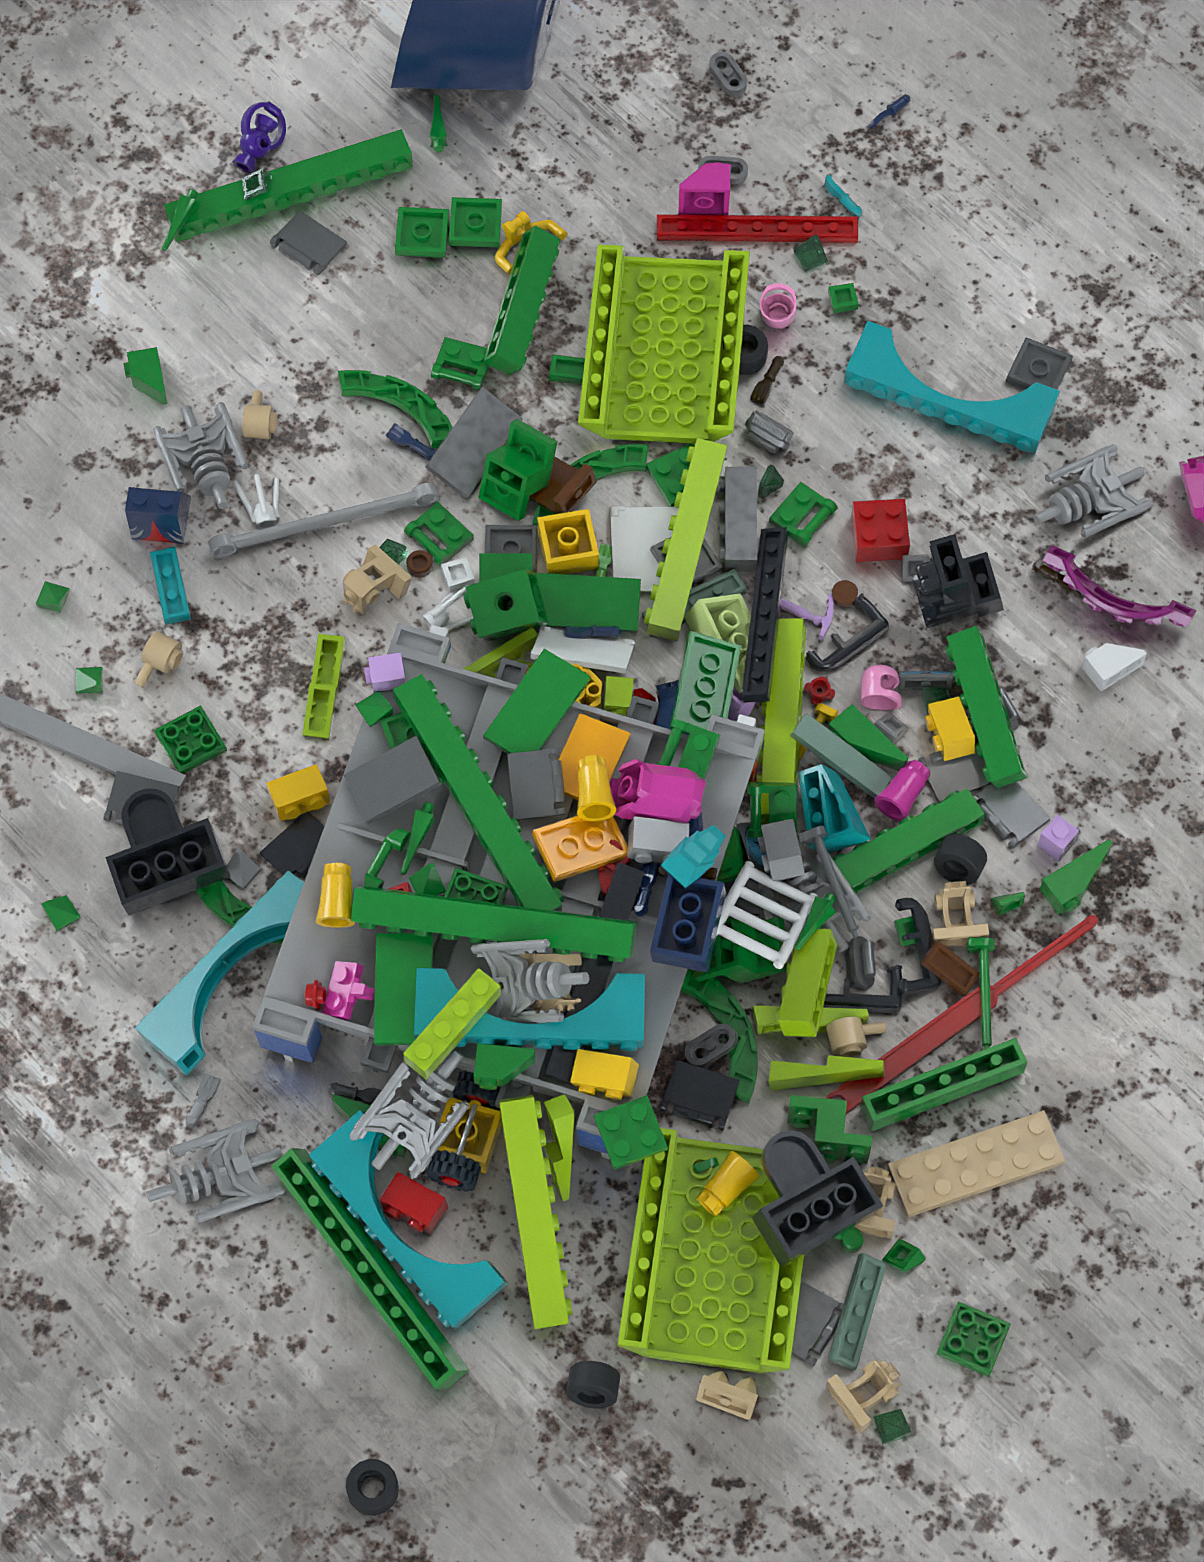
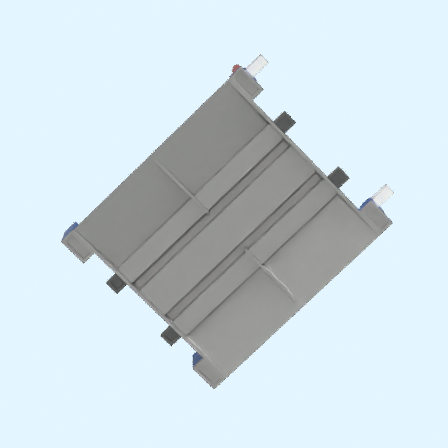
M398 623L387 655L401 653L406 682L420 674H423L426 681L431 680L438 692L435 696L440 704L444 702L449 708L452 715L449 719L454 727L458 725L463 731L466 738L463 742L468 749L473 748L480 761L477 765L482 772L487 771L494 784L491 788L496 795L500 794L505 800L508 807L505 811L511 819L514 816L508 753L483 739V735L528 672L529 666L502 657L495 678L445 664L451 648L448 629L431 625L430 631L427 632ZM393 690L381 691V694L393 707L392 715L401 713L393 698ZM633 695L626 717L574 702L542 750L560 748V753H562L579 714H584L631 733L630 740L613 775L614 778L618 779L622 774L618 771L621 765L631 760L638 759L649 764L660 763L671 730L653 725L659 709V703ZM739 714L737 722L711 715L707 730L721 735L705 777L706 785L703 790L701 803L703 830L715 825L726 835L719 848L720 853L714 859L715 864L710 867L717 868V877L747 784L756 782L758 756L765 735V730L756 728L755 718ZM363 719L344 774L390 750L380 722L369 727ZM682 733L670 766L678 767L689 735ZM561 754L549 755L550 761L558 760ZM343 774L252 1027L261 1048L283 1054L285 1060L291 1062L294 1061V1058L314 1063L322 1041V1035L317 1022L368 1040L360 1062L361 1065L372 1068L373 1072L378 1073L382 1071L388 1073L397 1047L400 1051L405 1052L410 1045H374L375 991L372 1000L357 999L350 1020H342L322 1014L324 1004H321V1009L317 1010L313 1006H307L305 1002L306 985L313 984L314 980L322 983V987L326 988L327 996L336 961L359 963L364 966L361 984H366L367 987L375 989L376 933H397L386 931L387 926L376 925V929L360 928L358 922H355L353 926L345 928H331L318 925L315 921L319 908L321 880L324 876L325 864L338 862L351 866L353 903L354 888L364 886L365 874L379 851L383 840L391 832L399 828L409 831L411 835L415 809L421 811L424 802H428L434 805L432 814L435 821L418 848L405 875L401 874V868L406 856L409 840L401 852L392 848L377 878L384 881L383 889H389L408 882L412 892L415 893L409 877L432 862L437 869L445 890L455 868L504 885L506 884L445 783L368 824ZM566 795L564 803H554V809L566 808V815L517 820L522 830L519 834L524 842L528 840L536 853L533 856L538 865L542 863L547 871L548 868L532 837V832L534 829L578 816L579 800ZM613 815L628 845V829L632 820ZM632 859L627 866L641 870L643 864L661 865L663 862L651 861L649 863H640ZM597 868L556 882L553 881L549 873L550 878L547 879L552 888L557 887L564 898L562 912L599 917L605 896L602 894ZM657 875L656 883L651 889L652 894L649 898L646 915L640 917L634 911L639 896L638 891L628 921L637 922L634 956L626 958L625 962H613L603 991L604 993L611 984L616 973L645 974L643 1048L638 1047L636 1051H622L620 1047H609L608 1050L598 1051L593 1050L592 1046L584 1047V1050L630 1057L639 1064L632 1098L622 1096V1100H615L605 1097V1093L595 1092L594 1096L578 1092V1088L573 1084L544 1075L554 1045L550 1049H537L535 1045L523 1044L522 1048L535 1049V1063L507 1085L501 1087L495 1106L499 1107V1100L529 1095L532 1087L534 1092L554 1097L565 1094L568 1100L583 1103L576 1125L578 1145L599 1151L602 1157L607 1159L610 1158L593 1115L647 1095L687 973V968L652 962L650 948L667 877L664 878ZM508 889L502 904L519 906ZM403 929V933H414V930ZM431 932L433 933V969H446L449 978L458 991L478 968L490 978H493L491 968L485 957H477V954H473L471 951L472 945L479 943L469 942V937L458 936V940L441 938V933ZM486 940V943L493 942L494 940ZM546 948V950H547L546 952L538 953L537 951H535V952L532 953V954H555V953H552L553 948ZM570 951V952H569V954H580V953H581V952H577V951ZM581 957V965H570L568 967L571 973H579L584 957ZM572 985L571 990L569 992L570 997L572 995L575 985ZM497 1000L486 1013H496ZM530 1006L525 1011L533 1010V1008ZM466 1043L464 1047H455L442 1061L444 1064L452 1052L457 1050L464 1057L456 1068L474 1073L477 1043ZM495 1044L498 1046H506V1044Z

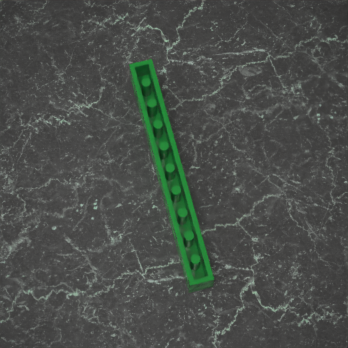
M402 129L201 192L195 201L199 207L174 238L175 242L189 240L196 235L206 232L211 233L218 228L236 225L244 220L261 217L275 210H284L291 205L309 202L313 198L325 194L331 195L338 190L356 187L369 180H378L391 173L403 172L413 167L412 152ZM178 200L164 204L169 226H171Z
M420 674L394 688L393 698L415 735L420 739L427 755L443 778L444 783L508 886L517 904L520 907L562 912L564 898L557 887L552 888L547 879L550 876L547 869L542 863L538 865L533 856L536 853L533 846L528 840L524 842L519 834L522 832L519 823L514 817L510 819L505 811L508 808L505 800L500 794L496 795L491 788L494 785L487 771L482 772L477 765L480 762L473 748L468 749L463 742L466 740L463 731L458 725L454 727L449 719L452 717L451 712L444 702L440 704L435 696L438 692L431 680L426 681L423 674Z
M367 886L354 888L351 922H358L360 928L376 929V925L387 926L386 931L403 933V929L414 930V935L431 936V932L441 933V938L448 940H458V936L469 937V942L479 944L486 943V940H494L497 943L548 939L550 942L548 948H553L552 953L569 955L570 951L581 952L580 956L584 958H597L598 954L609 956L608 960L614 962H625L626 958L634 956L637 922Z
M289 1149L271 1167L435 1389L450 1388L469 1371L468 1367L373 1239L367 1234L358 1219L348 1211L344 1200L341 1197L338 1198L328 1185L331 1183L325 1175L321 1177L311 1166V1163L314 1161L306 1149Z

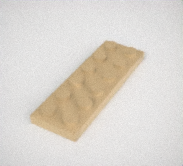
M1043 1110L888 1163L887 1168L892 1176L893 1183H896L895 1188L908 1218L1063 1165L1065 1159L1046 1113Z

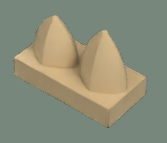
M721 1370L709 1376H703L696 1401L750 1420L758 1395L755 1382L751 1376L744 1378L733 1386L728 1383L725 1373Z

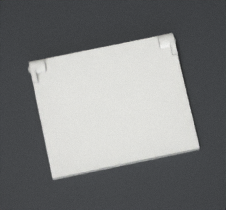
M625 506L609 508L613 577L641 579L640 594H651L653 585H659L661 577L656 576L659 564L652 555L650 548L672 536L673 531L668 530L671 516H677L679 508Z
M541 626L530 659L536 660L545 648L571 665L578 664L587 668L626 673L636 644L633 639L593 638V635H588L584 638H569L565 636L564 630Z

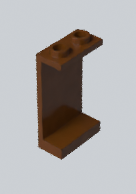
M554 457L549 485L530 495L529 499L555 514L571 512L597 483L593 468L584 463L578 470L559 458Z

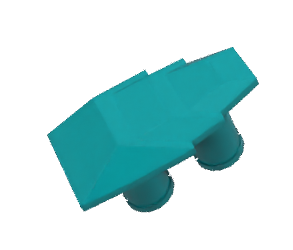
M715 825L701 832L696 831L689 838L686 836L674 848L661 866L683 887L687 888L715 864L714 859L720 853L719 848L726 835Z

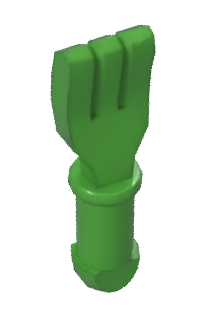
M601 543L598 551L599 567L595 569V576L605 577L608 573L607 567L612 563V546Z

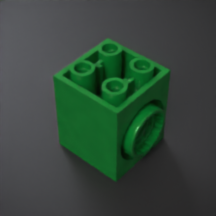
M525 569L465 586L467 593L463 594L467 609L471 608L473 619H470V624L474 635L478 634V638L490 641L526 631L531 627L536 628L549 624L536 573ZM512 599L513 606L510 610H507V602Z

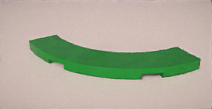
M365 370L338 371V381L342 396L371 397L399 407L414 418L422 427L431 448H439L453 428L448 417L436 406L437 403L417 387L390 375L384 377L371 374V371Z
M627 444L618 445L615 448L604 451L598 450L583 456L570 465L578 470L584 463L593 468L596 481L621 472H646L649 445ZM538 504L532 525H538V517L555 515V513Z
M222 880L196 890L207 908L231 928L252 908V906L235 897ZM284 938L278 939L271 943L282 944Z
M688 969L681 992L701 1003L714 1016L718 1024L731 1026L738 1035L736 1047L729 1052V1077L740 1080L735 1099L750 1104L758 1070L757 1044L750 1020L736 997L721 985L720 981L715 977L698 981L693 977V970Z

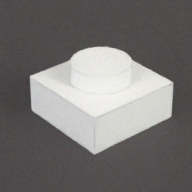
M466 557L441 564L449 591L475 584Z

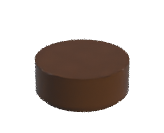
M417 550L410 553L407 557V570L412 576L422 578L431 573L433 561L429 553Z
M848 580L837 582L832 588L833 602L842 608L851 607L858 598L857 586Z

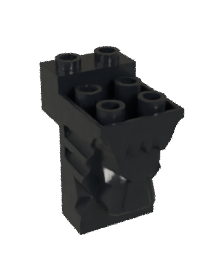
M955 534L929 541L932 557L930 561L917 565L915 569L916 574L912 576L926 628L978 614L979 618L1004 610L987 552L962 558Z

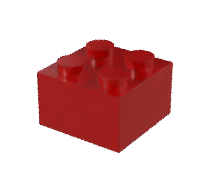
M905 499L853 501L851 521L856 562L903 560V555H909L910 539Z

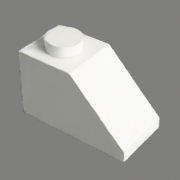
M1106 643L1099 648L1095 646L1086 652L1082 669L1097 688L1103 691L1143 666L1147 653L1142 649Z

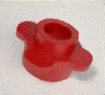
M824 676L815 678L811 683L808 682L804 685V691L810 695L813 705L817 706L826 699L831 700L835 697V690L831 689L828 679Z
M314 980L313 984L306 985L305 1002L307 1006H313V1008L320 1010L321 1004H324L326 1001V988L322 987L321 982Z

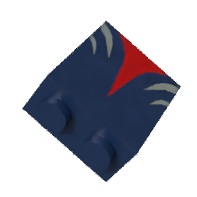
M129 487L125 514L131 538L135 540L184 544L191 496L178 491Z

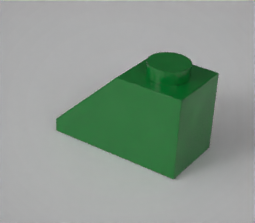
M157 347L127 352L128 362L123 363L126 378L131 377L133 387L162 405L167 404Z
M477 1044L474 1069L475 1084L487 1090H494L497 1086L504 1087L535 1063V1049Z

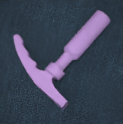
M829 594L825 617L815 616L809 613L807 609L781 598L780 609L803 618V620L808 619L814 622L813 624L816 626H821L822 629L818 640L823 641L831 625L834 602L832 594Z

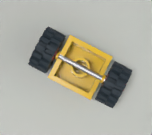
M463 1070L459 1072L456 1086L452 1093L454 1098L449 1097V1100L446 1102L439 1125L447 1120L446 1116L448 1113L451 1114L453 1112L452 1107L456 1102L461 1103L466 1100L469 1102V1108L433 1155L426 1175L433 1182H438L441 1186L446 1185L450 1189L455 1188L457 1191L462 1189L464 1192L475 1190L480 1172L487 1173L502 1126L501 1113L499 1111L500 1108L496 1107L495 1103L501 1087L497 1086L494 1090L480 1088L478 1084H475L474 1073Z

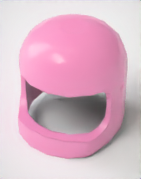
M774 283L768 285L760 298V315L767 326L774 329H783L794 321L796 316V296L794 290L788 285ZM784 290L788 292L793 299H791L788 295H785L783 293H774L767 296L765 299L764 297L770 291Z
M874 665L867 668L861 678V704L871 710L888 711L901 708V695L894 691V688L900 683L897 671L887 665Z

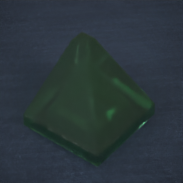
M261 168L243 177L244 199L247 201L266 192L271 183L272 175Z
M817 234L794 250V254L805 272L828 262Z
M771 464L767 467L759 483L758 496L761 499L784 485V479Z
M388 538L379 547L398 565L407 556V547Z
M922 688L921 696L927 715H929L928 704L950 699L947 688Z
M901 1409L873 1417L882 1445L910 1437L911 1430Z

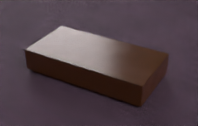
M939 941L933 943L920 963L961 996L968 994L980 974Z

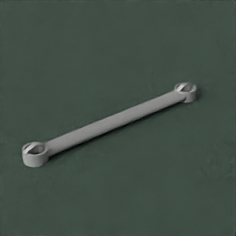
M423 483L417 485L408 493L236 536L226 533L212 537L208 544L213 557L225 558L234 554L237 549L411 505L428 507L435 504L440 497L434 483Z

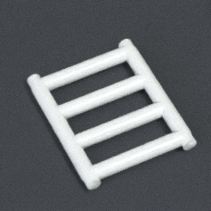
M746 861L724 900L717 935L774 962V967L782 969L806 924L815 896L818 897V895L815 893L808 895L780 880L772 881V876L755 869L752 862ZM751 878L803 904L799 914L744 887L748 879ZM738 897L792 922L793 925L789 933L734 906ZM728 916L783 942L779 952L725 926L724 923Z

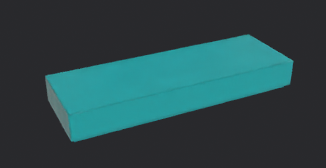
M176 547L151 551L150 556L165 625L190 620L191 617Z

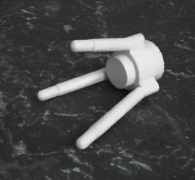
M259 474L254 475L259 503L255 505V510L252 509L238 481H233L236 491L250 515L251 524H256L260 529L276 525L277 520L280 519L278 512L279 479L274 478L273 506H271L269 502H265Z
M465 587L459 591L457 589L453 590L433 609L422 616L429 629L431 625H435L449 631L470 624V619H473V616L447 624L450 617L445 609L466 593Z

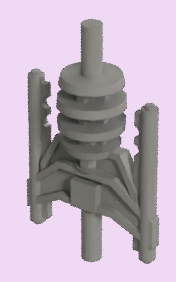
M219 402L217 408L214 409L216 416L208 423L197 425L191 407L188 405L183 406L181 412L188 428L186 431L179 434H167L165 428L161 429L160 426H155L153 429L176 491L184 492V488L187 485L185 480L182 479V472H179L178 461L187 467L191 465L194 480L201 492L208 496H214L218 508L224 509L228 506L224 491L230 485V476L225 461L220 454L224 453L226 441L230 450H233L232 456L236 458L234 461L237 468L241 467V469L245 470L249 467L225 404Z
M1112 444L1096 450L1084 458L1045 475V481H1052L1055 484L1060 482V478L1066 479L1069 474L1075 475L1084 471L1077 481L1078 484H1071L1069 487L1059 490L1058 493H1054L1049 498L1050 508L1033 515V519L1036 524H1040L1054 517L1059 523L1065 524L1070 521L1079 520L1081 516H1086L1094 509L1097 513L1107 514L1100 521L1096 519L1093 521V524L1088 523L1082 526L1081 536L1086 538L1131 516L1134 517L1153 507V500H1146L1145 497L1137 500L1126 492L1123 485L1145 475L1144 469L1140 466L1117 477L1110 468L1109 459L1116 456L1117 446Z
M817 854V855H816V858H817L818 861L821 863L820 857H819V855ZM830 856L851 912L854 913L859 921L861 919L866 922L869 921L871 916L867 908ZM808 861L802 862L805 875L780 880L808 895L815 893L822 899L826 893L834 895L830 884L824 881L815 883L817 876L814 871H810L811 865ZM767 888L760 889V895L781 904L779 900H775L776 895L771 888L769 890ZM835 899L832 907L836 913L819 929H831L837 943V949L839 952H843L849 945L833 923L842 914ZM794 900L790 904V910L799 914L803 904ZM784 919V929L789 933L793 923Z
M548 939L501 943L489 942L475 944L471 947L472 953L477 954V957H485L492 971V979L501 986V995L497 999L496 1013L489 1014L506 1021L525 1024L562 1022L564 1015L558 1012V1009H550L549 1012L544 1009L540 1010V1013L537 1010H525L535 1003V1000H552L568 995L572 985L587 984L589 982V975L587 972L571 973L568 966L560 962H540L528 966L526 959L516 955L524 954L526 951L534 953L535 950L538 953L546 952V948L550 945Z
M454 1050L441 1069H435L427 1080L421 1075L417 1077L416 1082L421 1086V1089L411 1086L409 1093L414 1097L413 1100L398 1097L391 1101L396 1094L395 1089L402 1086L401 1081L407 1079L411 1073L409 1065L402 1062L366 1113L360 1117L349 1135L351 1140L363 1139L368 1131L384 1133L390 1137L371 1163L375 1168L381 1170L399 1144L411 1150L415 1158L408 1167L412 1179L417 1178L431 1162L433 1155L469 1108V1102L466 1100L461 1103L456 1102L452 1107L453 1112L447 1114V1120L441 1122L434 1132L436 1121L428 1111L430 1109L434 1112H439L442 1107L436 1100L447 1102L449 1095L444 1090L454 1091L456 1085L448 1077L464 1057L459 1051Z
M256 1119L246 1120L231 1127L171 1146V1149H169L170 1153L173 1155L177 1154L178 1158L185 1156L188 1151L196 1152L197 1148L203 1150L214 1147L206 1155V1168H204L200 1161H196L193 1163V1172L188 1164L181 1166L182 1175H179L176 1169L170 1172L171 1183L146 1191L147 1199L149 1202L175 1194L180 1204L186 1203V1195H189L192 1201L199 1200L198 1190H201L203 1196L207 1197L211 1195L210 1186L212 1185L216 1191H219L221 1196L233 1197L222 1201L221 1205L212 1204L210 1209L206 1207L198 1209V1214L194 1217L198 1223L256 1203L274 1199L284 1194V1187H277L276 1183L265 1186L255 1177L253 1168L280 1159L283 1156L281 1149L278 1147L248 1157L244 1147L245 1135L256 1132V1128L260 1125Z

